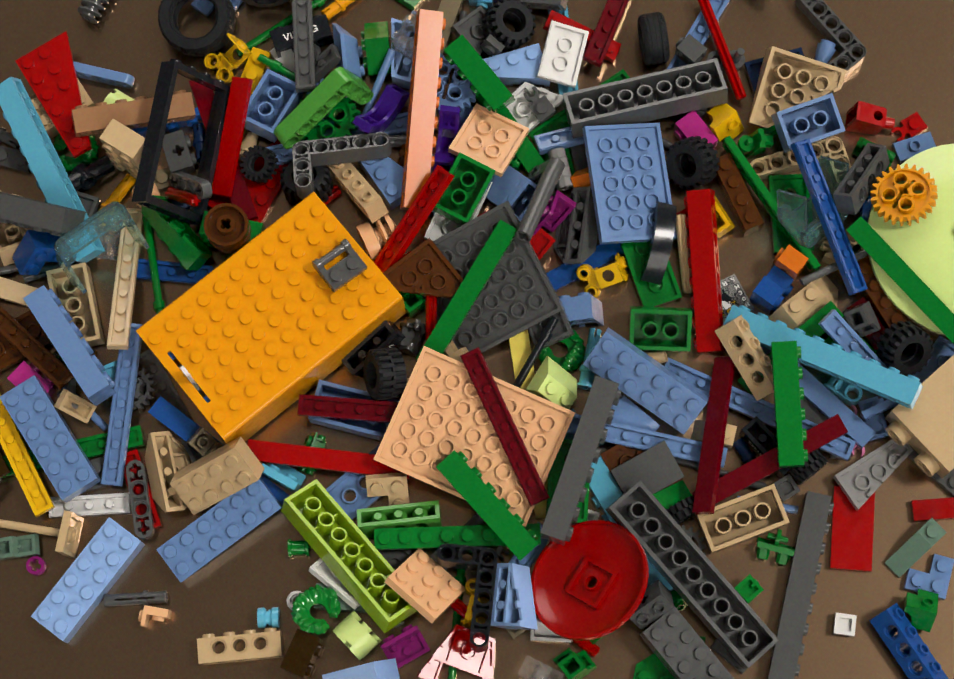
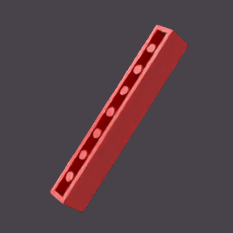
M712 189L686 191L687 196L684 197V206L688 209V216L685 217L686 228H689L687 247L688 249L690 248L691 254L688 257V266L692 269L689 284L690 288L693 289L691 307L694 309L695 317H692L693 329H696V337L693 338V344L698 353L725 351V348L715 333V330L723 325L715 191Z

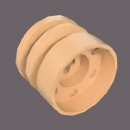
M388 213L383 216L384 224L381 223L380 219L375 221V228L368 221L356 226L363 247L373 262L397 227Z

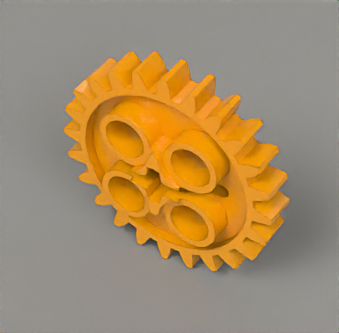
M897 164V170L889 167V173L887 174L882 171L883 178L876 177L877 183L872 184L873 190L870 191L874 212L878 211L879 218L884 216V222L891 219L892 225H895L897 221L900 222L901 227L906 221L909 226H911L912 220L919 223L920 216L924 219L927 218L925 212L932 213V207L936 206L935 200L938 199L936 193L937 185H935L934 178L930 179L929 172L924 174V168L917 171L916 165H913L911 169H908V164H905L902 169ZM900 181H905L903 184H898ZM918 190L923 191L922 193H919V194L914 193L915 191H918ZM888 196L894 197L892 199H885ZM904 206H911L909 209H903Z

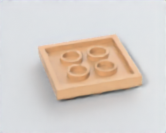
M476 103L449 146L448 152L455 156H458L460 152L496 170L495 175L502 177L528 135L529 128L492 110L489 111L487 108Z
M422 549L415 551L385 580L389 587L430 623H433L466 590L458 580Z

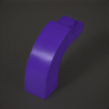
M396 84L386 85L375 106L366 114L357 115L352 123L358 126V130L366 134L384 132L398 116L410 93Z
M440 105L439 130L433 171L437 165H440L449 172L457 156L449 153L448 148L460 130V107Z

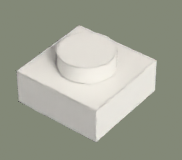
M835 613L833 634L854 637L857 615Z

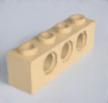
M351 162L327 165L336 182L372 224L388 213L380 195Z
M740 315L716 329L715 333L756 401L773 393L771 360L762 350L758 338L751 332L747 320ZM737 336L742 339L743 343L738 340ZM748 354L753 357V360L748 357ZM758 371L764 375V378L759 375Z
M265 628L264 632L256 633V630L243 631L244 634L235 635V632H224L223 636L215 637V634H203L202 638L197 639L198 664L202 666L284 658L282 632L277 631V628ZM259 639H265V648L257 649L256 642ZM238 641L245 642L246 646L243 651H236L235 645ZM224 643V651L217 654L215 652L216 644Z

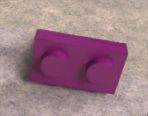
M556 190L551 196L533 236L542 226L553 232L573 211L577 203Z
M410 624L401 630L402 634L396 637L391 635L382 640L384 644L380 647L387 659L396 658L398 669L431 651L417 625L413 627Z

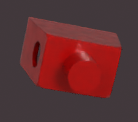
M858 101L846 112L845 130L877 135L882 129L893 130L895 118L886 117L887 109L884 107Z

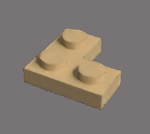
M400 472L366 475L367 497L388 496L389 506L410 503L407 474Z

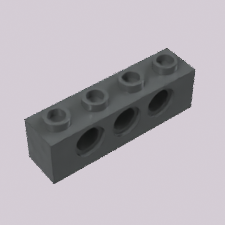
M866 144L833 193L838 213L851 215L858 213L870 195V191L873 190L872 184L877 183L876 177H881L882 171L885 172L890 164L886 145Z

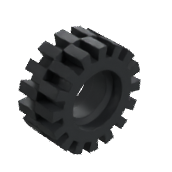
M254 145V148L249 147V152L244 151L243 154L246 156L240 159L243 161V163H240V167L244 168L241 170L245 174L244 177L257 183H267V179L272 180L273 177L271 175L277 174L274 171L275 168H279V165L275 164L279 162L278 158H275L277 155L272 150ZM259 157H263L264 166L259 172H256L254 169L255 162Z
M817 449L808 455V462H805L804 467H794L789 473L801 485L828 463V460Z
M694 496L687 497L666 509L678 524L695 516L692 512Z

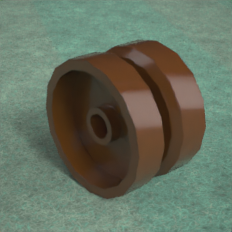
M231 203L218 204L210 209L205 216L203 225L205 234L212 246L218 251L229 254L235 253L250 241L252 233L250 222L242 208Z

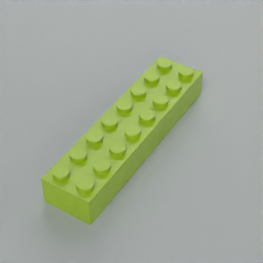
M317 479L284 499L281 512L384 634L417 611L385 583L387 577L395 570Z

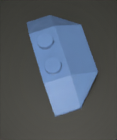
M332 23L334 45L338 47L342 58L336 68L343 67L362 79V76H365L364 64H360V58H363L362 46H358L357 39L337 23Z

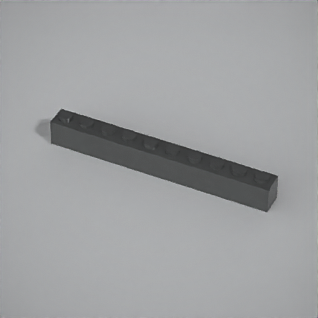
M811 491L805 493L794 543L795 551L791 558L775 634L779 641L773 646L766 679H794L795 676L798 677L801 665L797 663L799 656H803L805 648L802 639L803 635L807 636L809 623H806L807 615H811L813 603H810L811 595H815L817 583L814 581L815 576L819 575L822 563L818 561L820 554H824L826 543L823 542V537L829 531L830 523L827 522L828 514H832L834 503L831 502L832 496Z

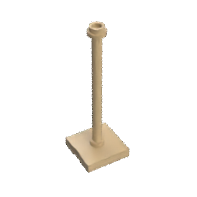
M64 510L60 529L0 519L1 528L58 537L55 551L66 557L76 559L84 518L77 516L74 512Z

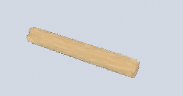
M677 214L676 233L683 293L688 294L692 293L693 289L690 288L689 284L692 270L688 266L690 251L687 247L686 215Z

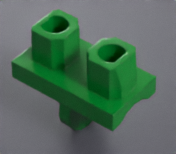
M758 128L751 135H743L738 140L739 149L747 153L745 155L746 159H752L757 154H763L766 148H771L774 145L773 135L764 134V129Z
M777 529L776 534L768 532L767 538L772 540L761 537L757 538V558L768 560L770 551L778 552L776 563L787 565L790 556L794 555V546L783 544L787 543L789 538L781 536L782 530Z

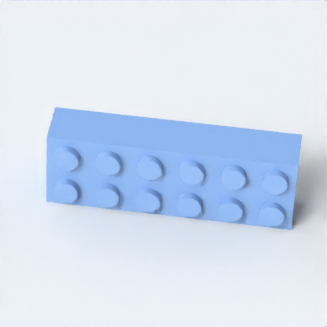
M109 517L31 617L68 644L102 601L104 594L110 591L145 544Z

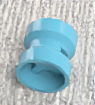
M258 607V628H265L267 624L272 628H279V607H272L268 611L264 607Z

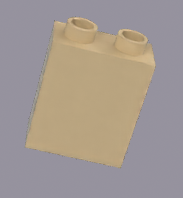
M954 355L922 383L923 388L913 410L898 404L885 418L890 423L885 428L890 438L899 446H904L908 442L919 454L914 458L917 466L927 476L932 477L937 473L942 479L954 469Z

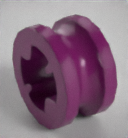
M38 556L30 557L26 562V569L33 575H41L46 570V562ZM36 560H38V564L41 565V568H37V571H34V568L31 567V565L33 562L36 563Z

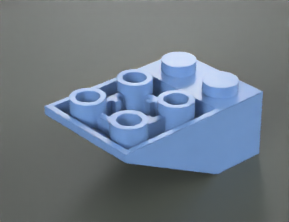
M509 165L502 177L495 175L486 199L495 206L509 201L519 222H521L537 185Z

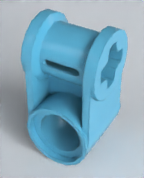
M833 376L827 383L823 384L848 406L857 405L863 395L861 388ZM853 391L857 394L858 398L851 399L847 393Z

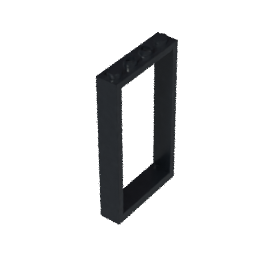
M170 59V61L161 62L132 202L189 225H201L204 211H207L209 198L201 199V202H198V206H191L190 211L152 196L176 77L177 74H180L215 91L197 177L208 180L212 187L230 86L225 85V82L222 80L211 78V75L208 73L196 71L197 68L193 66L183 65L181 60Z

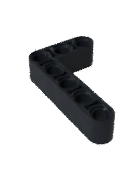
M442 544L437 550V562L440 566L477 571L469 643L474 652H483L487 649L489 643L497 553L495 550L486 547ZM448 552L452 556L449 559L441 557V554ZM468 554L472 556V559L465 561L462 559V556ZM484 557H491L493 562L485 563L482 559ZM486 576L489 577L491 581L489 583H483L480 579ZM484 596L487 597L489 601L483 604L480 603L478 599ZM478 617H484L486 618L487 622L484 624H479L478 622H476V619ZM476 637H482L485 642L483 644H476L473 640Z

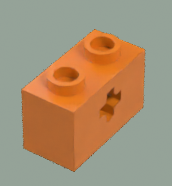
M788 245L786 249L781 248L773 263L795 281L809 258L791 245Z

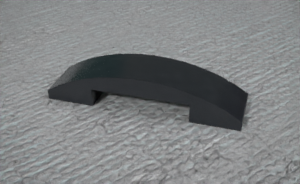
M656 202L653 222L655 223L647 261H644L640 281L658 285L662 282L674 239L677 206Z

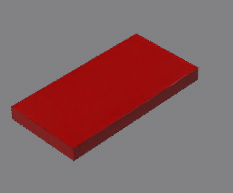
M834 486L829 569L871 572L875 492L856 511L839 486Z

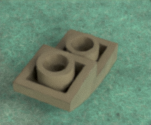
M202 427L187 441L203 457L222 447Z

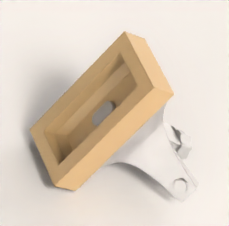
M74 379L68 382L67 389L63 388L62 391L57 393L58 400L54 405L55 408L88 424L97 407L76 395V380Z

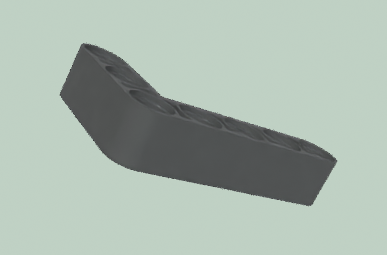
M795 0L796 6L827 40L836 44L835 49L840 55L829 62V65L838 67L837 64H843L846 67L845 70H847L846 77L862 64L867 53L865 46L824 0ZM818 9L822 14H816L813 10ZM826 24H833L835 28L830 29ZM839 38H845L848 42L842 43ZM857 52L861 57H854L852 53Z
M376 132L295 143L292 147L297 196L304 199L313 191L315 192L313 167L389 157L392 152L389 135L385 132Z

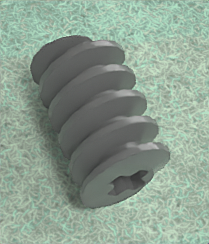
M82 0V6H79L77 10L82 18L91 23L98 24L95 17H102L98 11H105L102 3L109 4V1Z

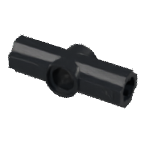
M104 155L88 165L85 163L77 165L68 176L76 191L81 188L88 190L96 184L99 178L114 171L115 168L109 157Z

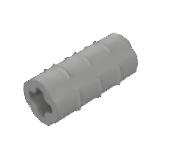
M556 148L548 151L549 159L552 157L558 158L565 164V168L556 185L557 190L565 191L573 188L570 178L572 175L565 149Z

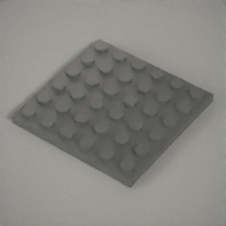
M509 201L496 206L433 241L463 280L500 219L518 229L520 222ZM516 236L512 240L452 339L458 350L466 347L468 351L479 347L481 353L564 310L530 241L522 242ZM437 297V323L452 298Z

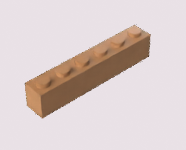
M186 90L174 92L167 123L195 119L196 114L192 93L186 92ZM140 96L136 97L133 101L120 99L116 100L113 104L100 102L96 103L93 107H87V105L76 106L71 113L75 136L82 137L102 134L112 119L130 129L148 127L154 97Z

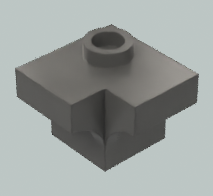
M869 301L841 312L845 316L843 319L861 337L881 329Z

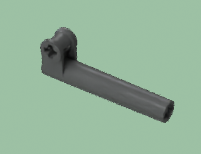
M552 157L542 164L535 166L528 174V178L537 183V186L516 231L515 236L518 240L522 242H529L565 168L562 160Z

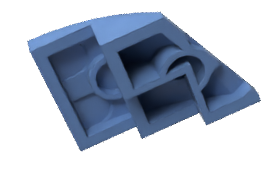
M624 395L620 397L617 406L613 405L612 409L615 412L612 422L656 431L660 427L655 420Z

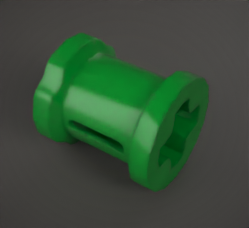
M288 539L289 558H292L293 555L310 556V545L306 540L292 541Z

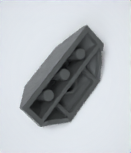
M591 186L573 188L569 198L577 203L576 207L556 228L554 250L565 265L582 264L596 251L598 230Z

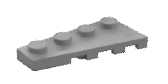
M890 440L837 473L833 478L857 511L908 457L913 449L908 442L904 446H899L893 440Z

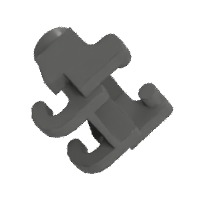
M408 319L407 322L400 323L399 327L402 328L401 332L405 338L395 347L399 348L403 353L417 357L422 349L420 345L422 338L426 336V325L421 323V320Z

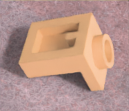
M144 605V609H141L139 612L138 622H141L140 626L148 628L150 616H152L154 621L164 622V619L171 618L172 611Z

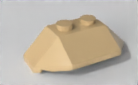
M825 275L809 283L769 316V320L773 322L780 320L793 330L795 327L799 328L828 302L832 301L837 307L838 289Z
M170 431L149 433L145 454V464L152 498L165 513L184 511L187 506L169 483L177 471L191 464L185 447L172 436L173 434Z

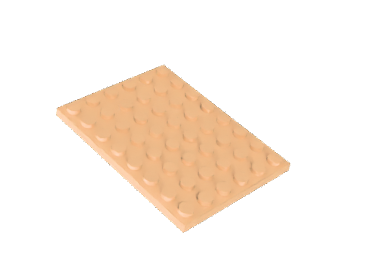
M424 346L373 460L464 499L436 468L454 450L457 453L461 451L468 458L467 465L471 469L474 466L483 475L480 479L485 484L489 482L495 488L496 492L494 495L499 500L503 497L511 506L508 510L512 515L517 513L525 522L522 525L526 527L535 505L530 506L464 363ZM493 376L544 485L576 412Z

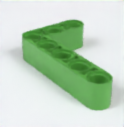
M338 67L274 129V135L285 149H291L345 96L360 105H364L373 98L374 93L360 77L343 67Z

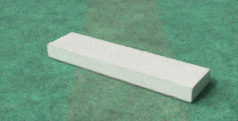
M129 493L78 495L67 503L62 501L60 497H50L55 508L48 511L49 518H62L64 510L74 512L77 516L81 517L131 514Z

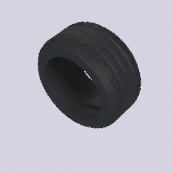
M660 12L640 15L637 20L640 51L644 64L651 66L667 63L670 58V50L664 15Z

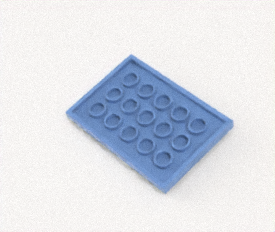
M660 122L584 126L582 130L600 245L651 241L655 223L653 222L656 202L672 205ZM675 225V233H674V239H673V240H675V239L677 238L676 225Z

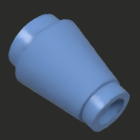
M821 39L820 43L817 44L814 60L828 64L836 51V44L829 40Z

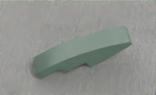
M39 534L0 538V560L40 555Z

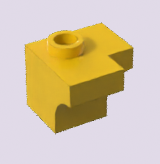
M727 103L714 106L707 112L711 121L709 126L719 142L728 136L734 139L744 131L737 111Z

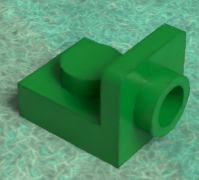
M750 574L734 587L747 604L764 590L759 582Z

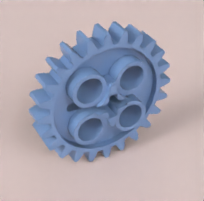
M441 53L440 57L443 58V64L439 71H445L446 74H438V77H441V91L437 92V97L440 98L438 114L440 105L460 107V111L463 113L464 106L471 108L470 102H476V94L470 88L472 83L468 79L465 81L458 80L456 77L460 76L457 73L459 68L456 64L451 65ZM452 69H454L455 71L452 75V80L449 84L446 98L442 99L445 92V85L448 84L450 72ZM456 93L459 97L453 98L450 95Z

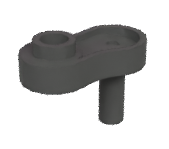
M743 48L729 51L737 71L745 63V50ZM718 51L710 52L706 60L717 58L721 70H725Z

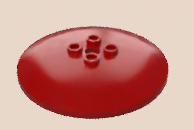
M604 520L585 521L571 526L574 528L570 542L566 541L563 546L550 541L539 555L533 568L531 583L535 612L549 630L563 638L586 641L612 633L627 622L635 613L646 592L649 568L642 545L623 526ZM597 579L596 585L589 588V582Z

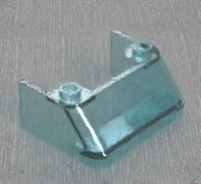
M820 156L819 165L834 200L833 193L849 171V163ZM780 189L777 190L778 221L801 246L806 248L813 247L826 235L811 197L807 199L805 196ZM839 213L842 222L847 218L848 214Z
M114 201L109 203L55 242L56 260L70 282L83 294L87 291L70 265L76 260V253L109 230L119 231L126 226L137 243L145 249L149 248L148 243L126 207L120 202Z

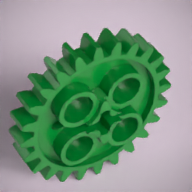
M345 96L325 116L326 118L330 117L341 128L338 129L329 121L322 119L302 140L351 136V130L357 131V128L353 125L354 123H352L355 119L354 117L359 115L358 111L354 110L357 106L355 103H351L352 99ZM339 113H345L342 119H336ZM327 129H333L331 135L325 136Z

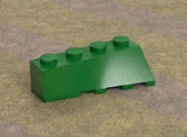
M460 35L444 49L447 53L444 57L451 65H457L459 68L457 73L464 81L468 79L472 83L470 86L471 90L476 96L481 94L485 99L482 103L489 111L493 109L497 113L515 101L511 92L463 35Z
M155 196V197L160 198V199H162V200H164V201H167V202H169V203H172V202L168 199V197ZM142 206L141 213L146 218V222L156 230L157 236L167 244L168 250L178 258L180 265L185 270L198 271L213 255L189 224Z

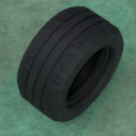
M162 0L160 2L161 5H159L158 10L160 31L170 45L185 55L205 57L207 54L217 53L222 47L226 46V43L228 44L230 39L227 33L233 35L234 27L236 26V15L230 0H209L215 6L216 21L211 31L198 38L184 36L178 26L179 13L183 6L191 0Z

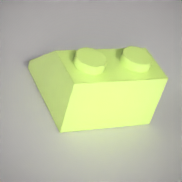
M546 356L526 390L566 409H570L577 398V379L549 356Z

